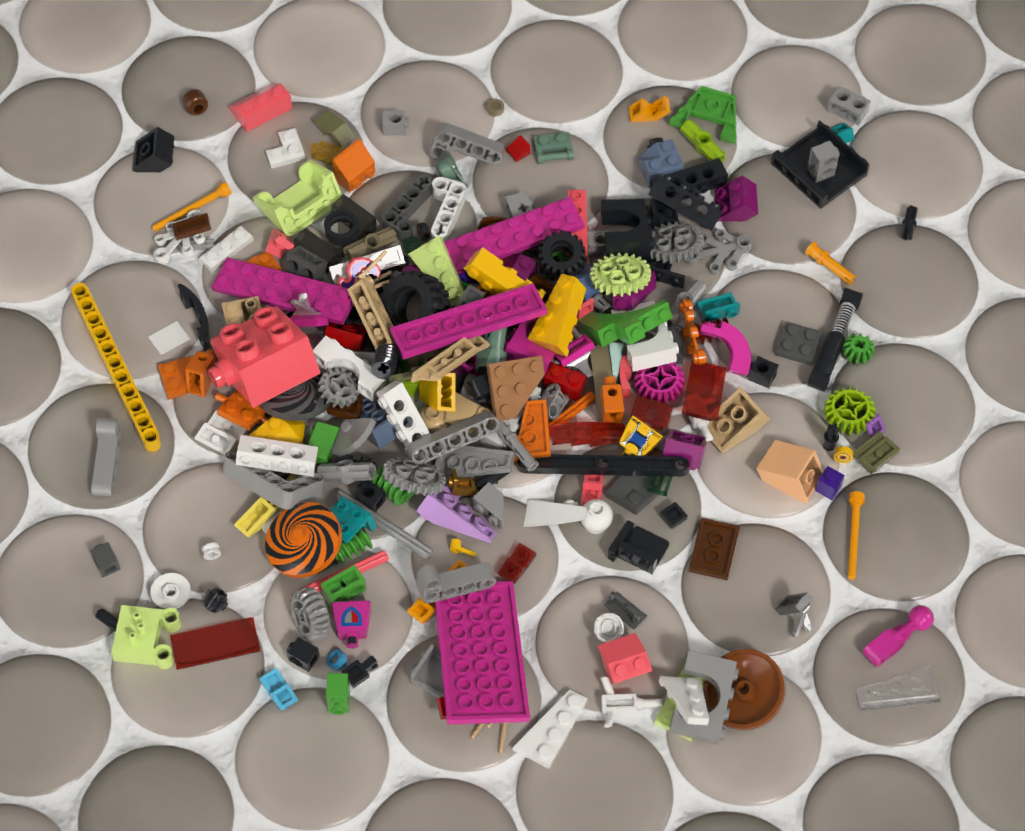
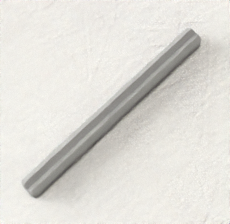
M340 490L335 495L336 501L343 496L371 513L379 529L425 559H429L433 554V550L344 491Z

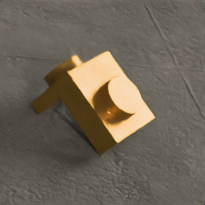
M451 469V476L447 477V486L451 488L452 495H476L474 478H458L456 469Z

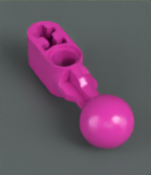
M924 605L913 607L908 614V621L906 623L884 631L863 649L862 653L876 667H879L904 646L905 642L910 639L912 632L915 630L925 631L932 626L934 622L933 612Z

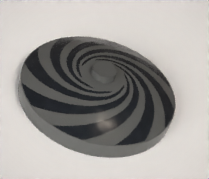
M320 373L259 406L273 417L283 420L300 421L322 414L327 410L331 402L327 404V398H321L323 392L318 391L320 387L318 382L323 375Z

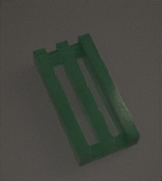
M652 476L648 492L667 497L673 476H668L664 491L660 489L665 476H660L656 489L653 486L657 476Z

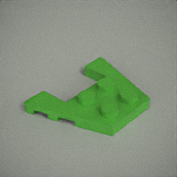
M701 86L688 100V103L681 107L678 113L669 121L670 126L681 128L684 122L690 116L724 125L720 140L736 144V95Z

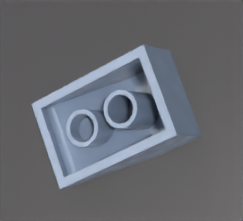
M364 397L360 419L372 418L376 421L367 439L380 449L397 438L395 433L397 431L394 425L392 426L387 420L386 416L388 414L377 401L379 398L377 397L372 402ZM407 418L403 420V425L405 426L408 422Z

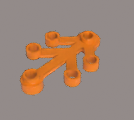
M683 298L681 303H679V311L681 314H684L685 328H682L683 339L689 338L690 343L686 344L687 355H692L694 364H706L705 350L698 349L696 341L699 333L697 326L692 323L694 321L692 302L690 299L686 300V298Z

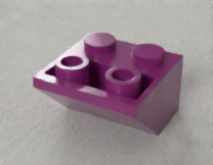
M742 175L715 190V203L720 205V210L723 211L718 221H746L758 215L757 186L754 182Z

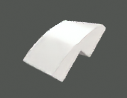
M216 410L209 422L203 424L195 436V440L225 455L226 452L233 451L238 446L240 435L246 436L248 430L217 415L218 410Z

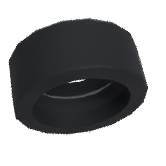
M344 209L335 210L325 218V235L329 242L334 245L343 246L349 245L358 238L360 233L358 218L351 211ZM345 221L353 225V228L347 233L338 234L331 231V227L337 222Z

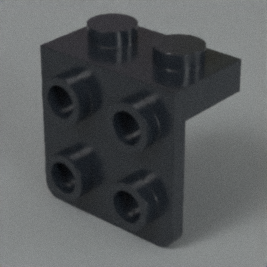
M636 526L627 541H621L618 546L617 557L653 575L670 543Z

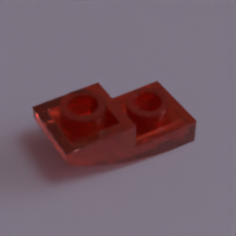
M519 543L511 557L506 559L497 574L508 581H513V584H515L536 557V552Z

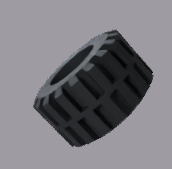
M560 230V233L556 234V231H554L552 236L547 235L545 241H541V247L538 250L539 263L545 276L549 274V279L553 280L556 278V281H558L561 274L576 277V274L580 275L581 269H584L585 246H583L581 239L578 240L576 234L572 236L571 232L567 231V233H564V230ZM559 250H565L572 254V258L566 262H557L551 256Z

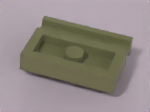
M879 431L853 452V458L855 457L870 474H873L897 455L900 448Z

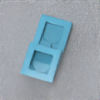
M277 668L259 678V681L280 711L299 701Z

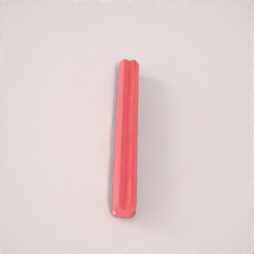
M382 550L303 587H313L319 593L321 592V583L351 566L356 565L360 573H363L389 560L385 550Z

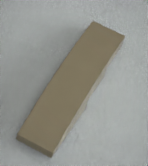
M596 345L589 354L598 421H602L600 392L604 385V378L612 376L608 345L604 347Z

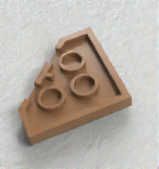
M542 356L486 364L493 414L499 421L515 419L545 375Z

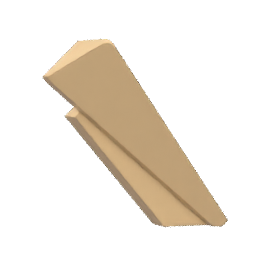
M481 336L471 339L463 337L414 371L411 382L414 383L419 380L438 381L477 352L488 348L490 343Z

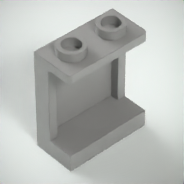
M431 644L428 649L425 648L423 650L418 665H413L409 674L411 675V684L439 698L444 697L440 652L436 650L435 645Z

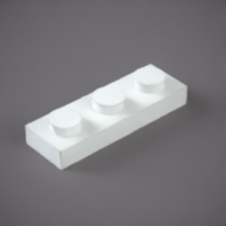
M239 226L199 257L200 262L211 272H214L224 264L227 257L232 258L254 241L253 236L242 226Z

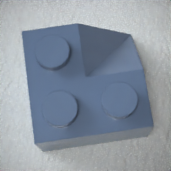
M673 139L655 143L637 158L648 188H652L653 179L658 178L659 175L663 176L664 174L667 175L684 169Z

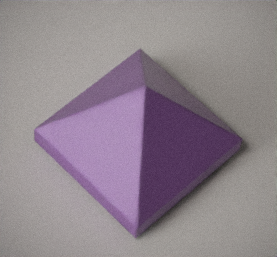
M880 414L874 416L871 419L872 421L866 422V430L870 438L877 432L881 431L883 433L886 430Z

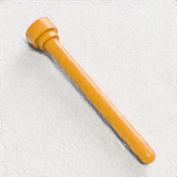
M226 182L219 184L216 191L152 226V229L158 231L164 228L168 222H175L186 216L190 211L196 210L218 197H228L232 194L230 187Z
M859 491L849 493V503L852 506L848 564L849 580H854L856 577L860 507L865 502V494Z

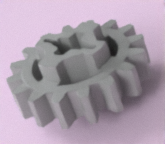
M338 367L334 371L329 369L327 373L324 372L318 382L320 385L318 391L323 392L321 398H327L326 403L332 402L334 408L337 404H339L341 409L344 405L349 407L360 394L358 392V384H355L357 378L351 377L352 372L346 374L344 368L342 371H339Z

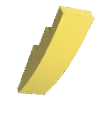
M291 474L286 481L289 482L297 478ZM260 497L234 526L249 538L262 529L261 526L281 508Z

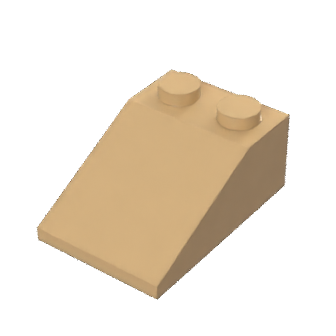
M740 387L709 416L708 428L713 436L711 441L722 453H725L758 432L770 420V417Z

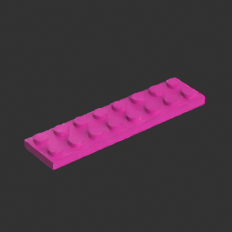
M571 197L444 243L457 273L460 274L466 272L463 269L472 255L481 248H485L497 258L502 259L540 245L541 241H545L547 235L552 236L554 231H556V234L560 233V230H564V233H567V231L574 233L585 229Z
M228 257L211 286L214 292L241 299L259 296L260 304L272 307L278 306L280 309L294 313L296 308L290 303L291 300L299 301V294L306 293L308 294L311 308L324 315L329 322L340 325L344 324L354 305L347 290L348 288Z
M532 283L390 327V333L404 360L455 344L463 337L471 339L547 315V308L535 285Z

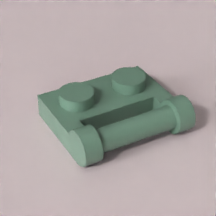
M569 132L534 136L538 164L551 160H574Z

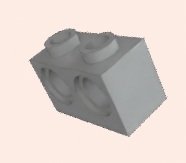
M839 86L829 100L827 111L859 126L869 111L871 100Z
M831 141L811 148L807 170L816 183L835 175L839 150L836 146H833Z

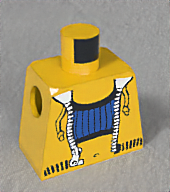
M632 415L619 442L620 445L626 448L621 456H646L664 437Z

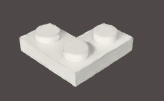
M295 128L278 132L282 147L266 151L271 169L306 160Z

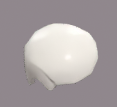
M603 613L594 622V633L597 639L603 643L618 639L623 635L624 623L614 613Z

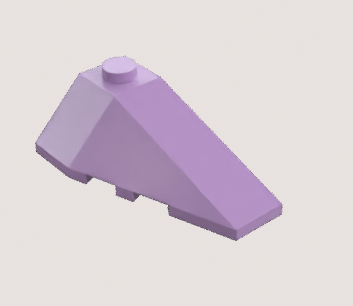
M446 484L442 492L438 494L433 493L432 496L428 494L416 511L423 519L487 543H491L497 535V532L482 517H476L471 510L473 508L469 504L465 506L459 500L460 495H452L451 488H448Z

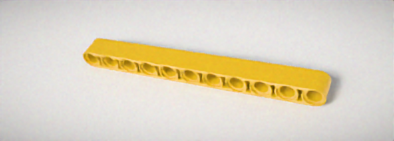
M76 283L71 289L74 303L144 448L148 452H156L161 447L158 430L87 285Z

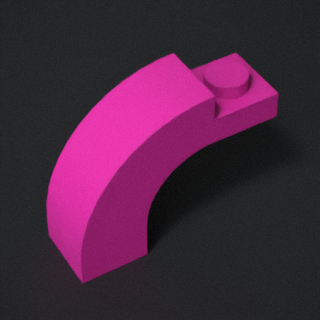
M723 321L719 323L718 328L716 324L710 322L701 324L698 328L699 334L717 338L727 346L730 359L726 372L744 377L747 376L751 364V352L743 334L731 324Z

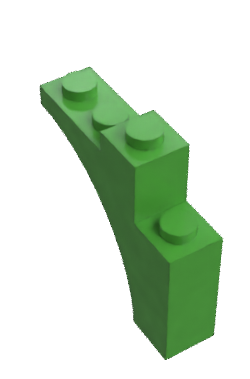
M662 300L651 306L631 312L618 314L590 312L577 321V326L581 336L585 334L601 347L617 339L631 345L646 337L645 333L673 317L668 301Z

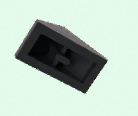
M654 198L650 200L649 216L652 229H655L654 227L661 228V224L667 226L668 223H671L673 225L676 221L680 224L675 209Z

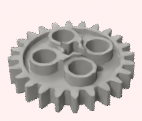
M676 221L673 225L671 223H668L667 226L661 224V228L654 227L655 231L652 230L654 249H650V258H656L657 262L663 260V263L670 261V264H672L673 261L680 263L682 259L687 261L688 257L693 259V254L699 255V251H702V246H704L701 230H697V226L692 227L691 223L686 226L685 222L680 225Z
M396 457V460L391 458L390 461L387 460L384 464L382 476H385L384 479L388 480L389 484H394L393 487H400L401 491L407 490L408 493L414 492L416 495L420 493L424 496L427 493L432 496L433 493L438 494L442 492L446 483L444 473H441L440 469H434V465L429 466L427 462L416 464L411 458L406 459L403 457L401 460Z

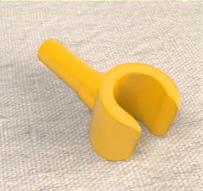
M455 538L451 540L450 551L452 553L462 552L473 557L476 556V552L461 547V540Z

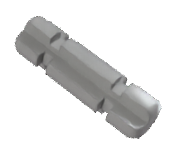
M206 239L202 244H196L194 240H190L194 250H204V248L210 250L215 246L214 239ZM182 241L178 244L179 251H182Z

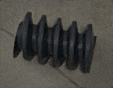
M382 344L375 350L371 365V371L375 377L386 380L395 373L399 352L395 346Z

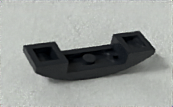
M178 284L179 295L185 309L193 307L201 324V327L196 329L202 348L206 352L210 347V329L205 309L198 297L183 284Z

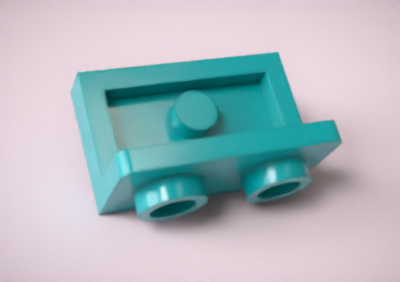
M732 292L697 301L696 303L704 324L705 322L715 323L723 318H733L739 314L740 303L735 301Z

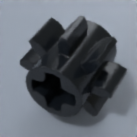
M219 588L212 589V591L207 590L203 596L204 606L210 612L224 611L228 605L227 594Z

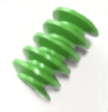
M384 465L376 470L372 483L383 489L388 499L393 501L396 506H400L407 502L414 492L401 491L400 487H393L394 484H389L388 480L384 479L385 476H382Z
M360 529L349 543L341 542L339 552L334 558L337 565L338 560L343 564L345 563V556L352 560L351 553L359 556V549L365 553L366 545L373 549L371 539L365 529Z

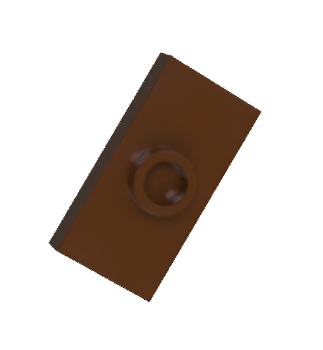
M208 213L172 224L176 241L212 230Z

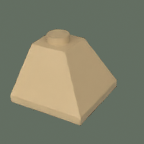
M455 392V412H444V421L454 425L490 410L482 404ZM475 427L470 428L468 433H471Z

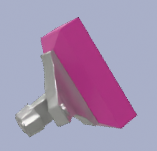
M299 294V301L291 300L290 303L296 308V312L293 313L290 319L298 327L328 325V319L310 307L308 294Z
M585 334L569 343L568 357L559 354L554 355L555 359L563 367L574 366L587 378L593 376L588 364V356L591 350L595 348V345Z

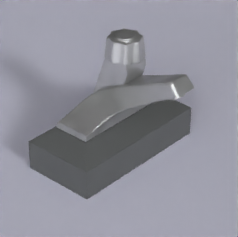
M808 593L788 595L775 609L779 615L788 614L793 618L792 637H798L802 627L807 632L813 629V625L807 615L808 608L810 607L809 604L812 600Z

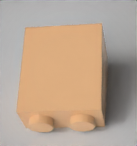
M775 440L771 447L768 448L766 455L757 467L762 481L803 503L808 502L816 489L818 479L824 472L815 450Z

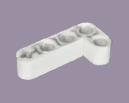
M436 177L432 181V195L436 200L443 203L431 228V240L440 236L446 242L452 234L465 203L466 188L462 182L445 177Z

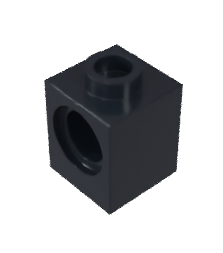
M758 356L756 361H752L750 364L749 380L770 389L777 375L779 365Z
M365 480L363 484H359L355 489V499L375 512L386 501L385 491L369 480Z
M300 637L295 642L292 641L287 648L288 661L307 672L311 670L320 657L319 648Z

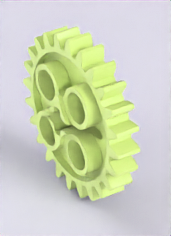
M620 253L617 256L610 254V258L603 256L604 260L598 259V263H593L590 272L591 284L595 286V289H599L600 293L606 291V295L613 293V296L620 294L623 297L624 293H627L630 296L632 291L638 293V289L644 290V286H648V282L651 281L650 265L646 264V260L641 261V257L635 258V254L628 256V253H625L624 256H621Z

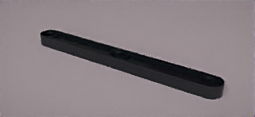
M551 454V457L534 458L539 464L533 471H528L526 467L521 465L522 462L517 460L518 470L525 474L682 477L690 471V464L687 458L671 456ZM601 462H606L608 466L605 468L598 467V464ZM684 464L686 468L679 470L676 468V465Z

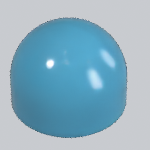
M334 649L329 653L326 663L333 670H341L347 665L348 659L343 651ZM338 656L337 660L332 663V659Z

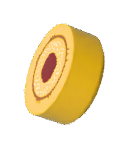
M846 446L836 448L834 450V460L838 463L851 462L853 460V450Z

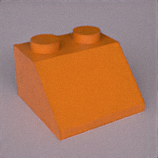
M359 138L333 159L335 179L349 193L354 189H358L366 179L371 178L376 172L375 161Z

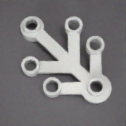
M192 210L187 214V218L182 220L202 215L203 213L199 210ZM182 220L168 222L165 226L168 233L155 236L154 240L157 246H163L167 240L173 239L166 248L161 247L154 251L153 255L158 263L166 264L170 258L169 254L181 241L183 243L182 252L184 256L190 257L194 254V249L190 244V237L177 241L175 239L172 224ZM203 233L193 235L196 244H202L205 241Z

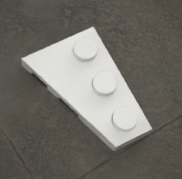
M660 676L659 684L667 689L668 697L676 702V708L686 723L708 725L709 715L700 679Z

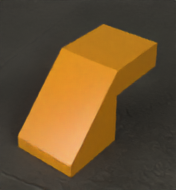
M666 96L659 98L652 104L641 98L629 106L630 121L632 122L658 121L671 113L669 98Z

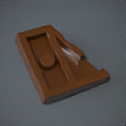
M359 394L354 403L349 407L344 405L342 409L339 407V404L334 408L331 402L327 408V413L343 419H360L364 396Z

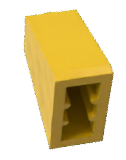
M448 373L438 381L419 380V399L435 411L455 412V373Z

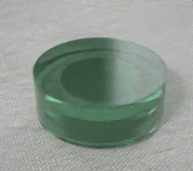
M415 236L405 238L403 241V250L406 254L421 246L420 239Z

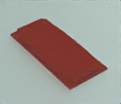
M693 359L691 360L682 413L703 420L718 421L727 367L710 363L698 365L697 363L694 364Z
M253 617L170 635L177 670L260 652Z

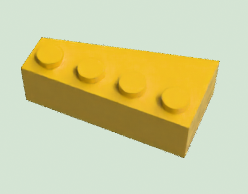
M485 248L476 251L463 268L471 278L476 279L482 288L489 291L492 295L533 283L528 279L524 281L518 277L517 271L513 268L504 267L503 261ZM542 289L538 291L541 299H543V297L547 293Z
M565 274L560 275L545 304L547 315L538 317L528 337L533 343L553 351L555 354L568 357L569 342H572L573 327L578 321L576 316L578 311L581 310L586 292V287L576 277Z

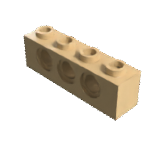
M361 279L347 290L375 350L382 344H391L397 348L390 333V327L394 326L374 284Z

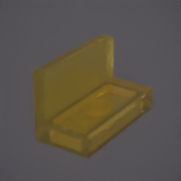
M320 141L319 144L313 143L311 146L312 159L333 166V159L345 149Z

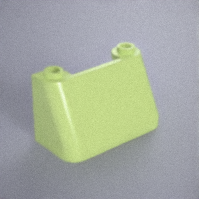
M308 160L300 166L298 171L300 181L275 198H272L271 194L266 191H262L252 197L255 205L287 236L297 234L333 210L342 201V193L333 172L312 160Z

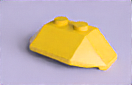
M271 417L248 436L303 444L305 423L302 420L290 421Z

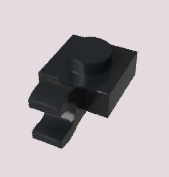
M373 655L363 663H360L357 659L341 670V673L348 674L349 684L354 689L370 678L368 672L378 667L377 660Z

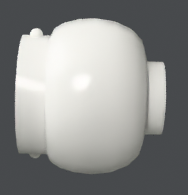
M592 499L583 505L587 508L586 519L581 521V523L588 532L599 534L611 525L613 512L610 505L605 501Z

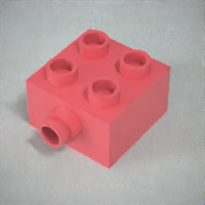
M278 306L263 307L254 313V318L242 324H229L221 329L220 335L210 339L218 360L215 363V367L213 366L208 370L213 384L216 388L232 385L253 408L320 374L308 336Z

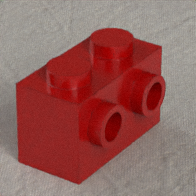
M551 362L544 376L543 389H546L553 383H557L561 387L563 394H566L570 400L577 401L581 398L586 388V376L579 371H573L565 366L563 367L561 364Z

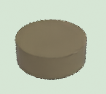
M491 99L487 102V113L496 117L503 114V101Z

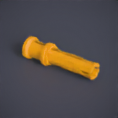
M816 241L812 242L806 249L805 255H810L817 261L818 265H824L848 285H851L854 279H856V275L830 256L829 251H824L820 248Z

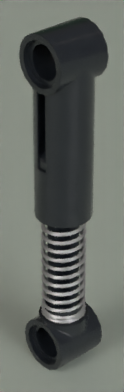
M845 287L839 304L841 305L831 331L828 332L816 364L811 371L807 383L808 387L823 392L826 391L832 371L845 342L844 336L854 311L858 310L863 293Z

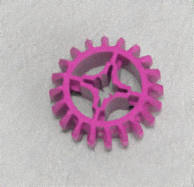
M676 362L635 371L634 387L635 390H638V396L643 395V400L649 399L650 404L655 401L657 405L660 402L666 405L668 400L673 403L675 398H679L680 393L684 391L685 375L684 372H681V366H676Z

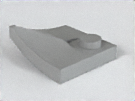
M372 418L343 420L330 453L336 457L355 451L371 434L376 421Z

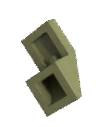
M329 110L314 120L324 135L330 133L340 148L356 137L346 122Z

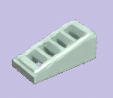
M612 342L608 345L612 376L615 377L616 384H618L624 345Z

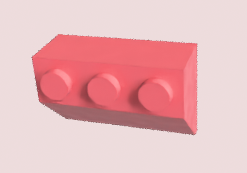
M273 83L231 104L228 108L245 131L248 132L292 109L291 95L281 83Z

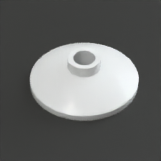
M166 573L159 576L153 582L150 594L152 601L159 608L177 609L188 601L191 588L184 576L177 573ZM171 592L175 593L173 596H168Z

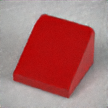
M520 135L506 148V151L518 162L531 154V146Z

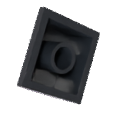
M156 127L135 142L132 171L162 172L169 168L173 163L175 136Z

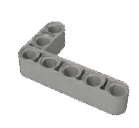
M230 451L224 455L222 471L224 475L282 509H292L298 503L310 502L322 497L325 480L322 474L314 473L313 477L304 475L288 482L266 469L236 465L237 452Z

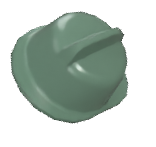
M446 151L447 156L436 164L439 177L462 181L469 188L460 174L454 158L449 151Z

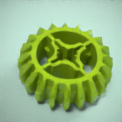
M850 386L847 390L841 387L839 391H833V394H830L825 401L823 411L825 421H829L828 424L832 425L836 423L842 435L845 432H848L849 436L852 435V432L858 435L860 431H866V422L872 421L871 419L875 416L876 408L874 407V401H870V395L865 396V390L858 392V387L855 390H851ZM840 403L843 404L842 406H839L838 409H835V407H836L838 404H840ZM861 413H864V416L862 418L857 419V416H860Z

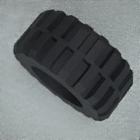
M409 270L398 273L397 277L393 276L389 279L390 283L385 284L382 288L384 290L383 293L379 295L393 326L409 322L406 315L407 304L410 298L417 292H419L422 300L421 312L417 319L448 310L451 307V301L448 300V290H444L445 285L438 278L418 271Z

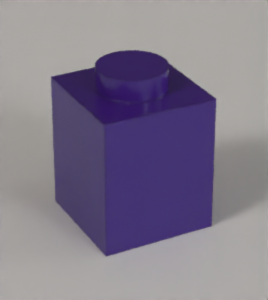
M827 466L818 479L815 491L833 500L842 487L845 475Z

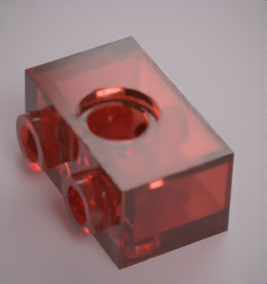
M636 395L630 418L633 415L643 423L652 424L653 429L663 431L664 428H669L674 406ZM655 409L657 416L654 419H648V410Z

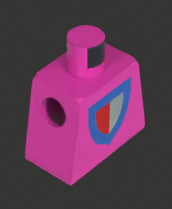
M371 601L332 602L338 639L346 640L347 648H357L358 639H365L368 635Z

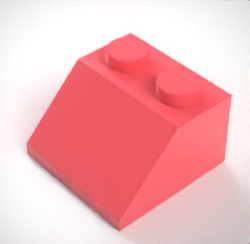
M636 633L597 645L611 684L652 671L646 650Z

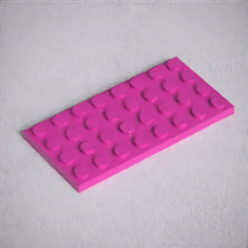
M513 581L496 582L494 586L485 590L435 602L447 724L529 722L530 712Z

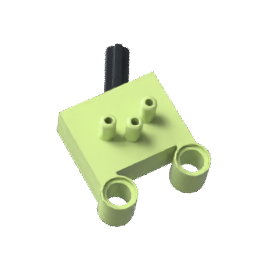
M121 605L119 619L103 608L97 611L96 619L116 632L111 651L114 661L155 665L161 669H168L173 665L174 657L171 648L166 644L158 645L162 626L167 632H176L180 629L181 619L178 610L175 608L164 610ZM175 618L174 621L167 622L168 619ZM162 655H168L164 659L160 658Z

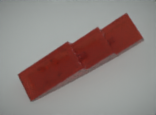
M573 422L549 425L552 445L571 443V446L589 444L590 447L619 443L625 431V425L612 422Z

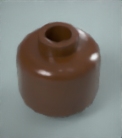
M192 89L183 96V104L189 114L197 116L207 110L208 101L202 91Z

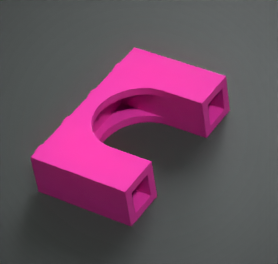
M538 317L518 323V328H514L511 333V340H507L504 345V351L508 355L506 361L542 356L544 373L546 374L551 362L553 363L555 352L543 348L528 339V334L531 333Z

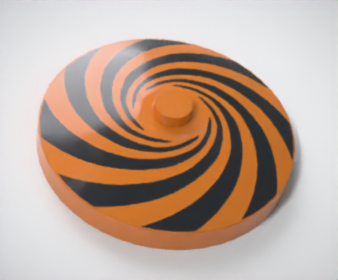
M315 502L298 503L292 509L283 510L270 524L265 537L266 556L273 567L285 576L292 578L313 576L330 565L339 552L342 542L341 525L333 512L324 505Z

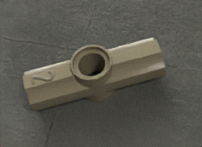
M387 227L374 234H368L365 238L344 247V257L349 261L352 258L374 253L397 241L395 230Z

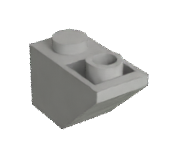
M488 482L473 497V508L478 514H483L491 525L497 526L502 530L504 528L503 493Z

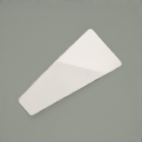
M529 499L527 501L523 526L535 527L583 521L586 519L587 508L584 506Z

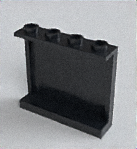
M820 120L815 130L784 152L775 151L771 164L820 209L866 177L870 166L866 159L858 155L852 147H849L840 136H837L828 125H825ZM831 141L833 146H836L839 150L835 175L816 183L807 170L811 148Z

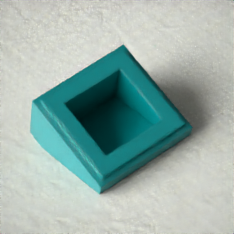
M841 123L830 128L845 143L854 140L853 128L847 124Z

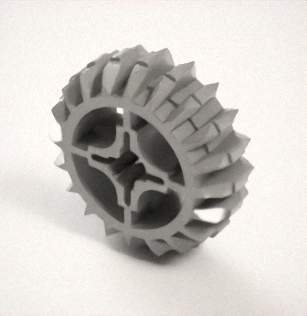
M303 587L295 591L291 595L290 608L296 628L299 629V633L308 641L323 639V637L329 634L331 620L329 619L328 607H326L321 594H318V591L313 587Z

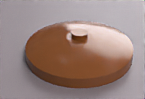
M753 649L734 650L720 657L736 661V668L739 669L737 680H733L731 688H735L733 698L728 700L727 708H730L727 720L723 721V725L731 729L743 731L753 730L770 722L780 711L786 694L785 679L776 662L763 652ZM705 680L704 698L711 712L717 706L718 695L715 687Z

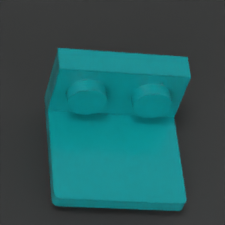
M343 496L330 509L341 525L342 542L345 544L349 543L360 529L366 528L372 532L377 527L371 513Z

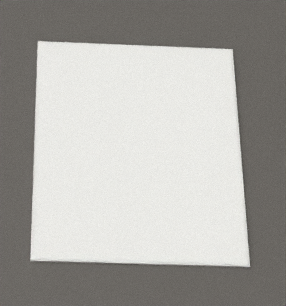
M178 321L148 337L161 355L190 340Z

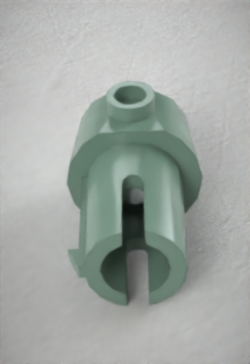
M507 327L483 334V338L490 343V346L476 353L475 369L478 372L487 374L486 364L506 361L508 355L504 351Z

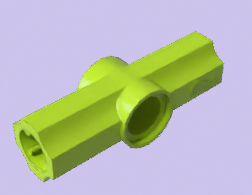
M693 120L684 122L680 131L695 146V151L698 154L704 155L709 161L720 158L721 162L726 159V154L712 141V136L709 132L703 131Z

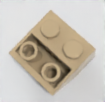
M259 296L222 303L226 326L233 323L242 324L254 318V313L261 309Z

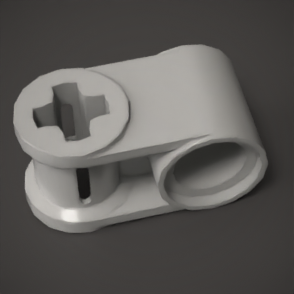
M557 383L549 385L540 399H546L548 419H557L569 400V397L562 393L561 387Z

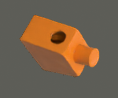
M197 351L185 369L187 393L205 398L212 383L208 370L213 366L215 367L216 363L214 351Z
M605 377L604 385L600 392L602 425L621 424L624 415L622 386L616 384L615 377Z

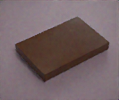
M701 518L689 572L728 581L740 526Z

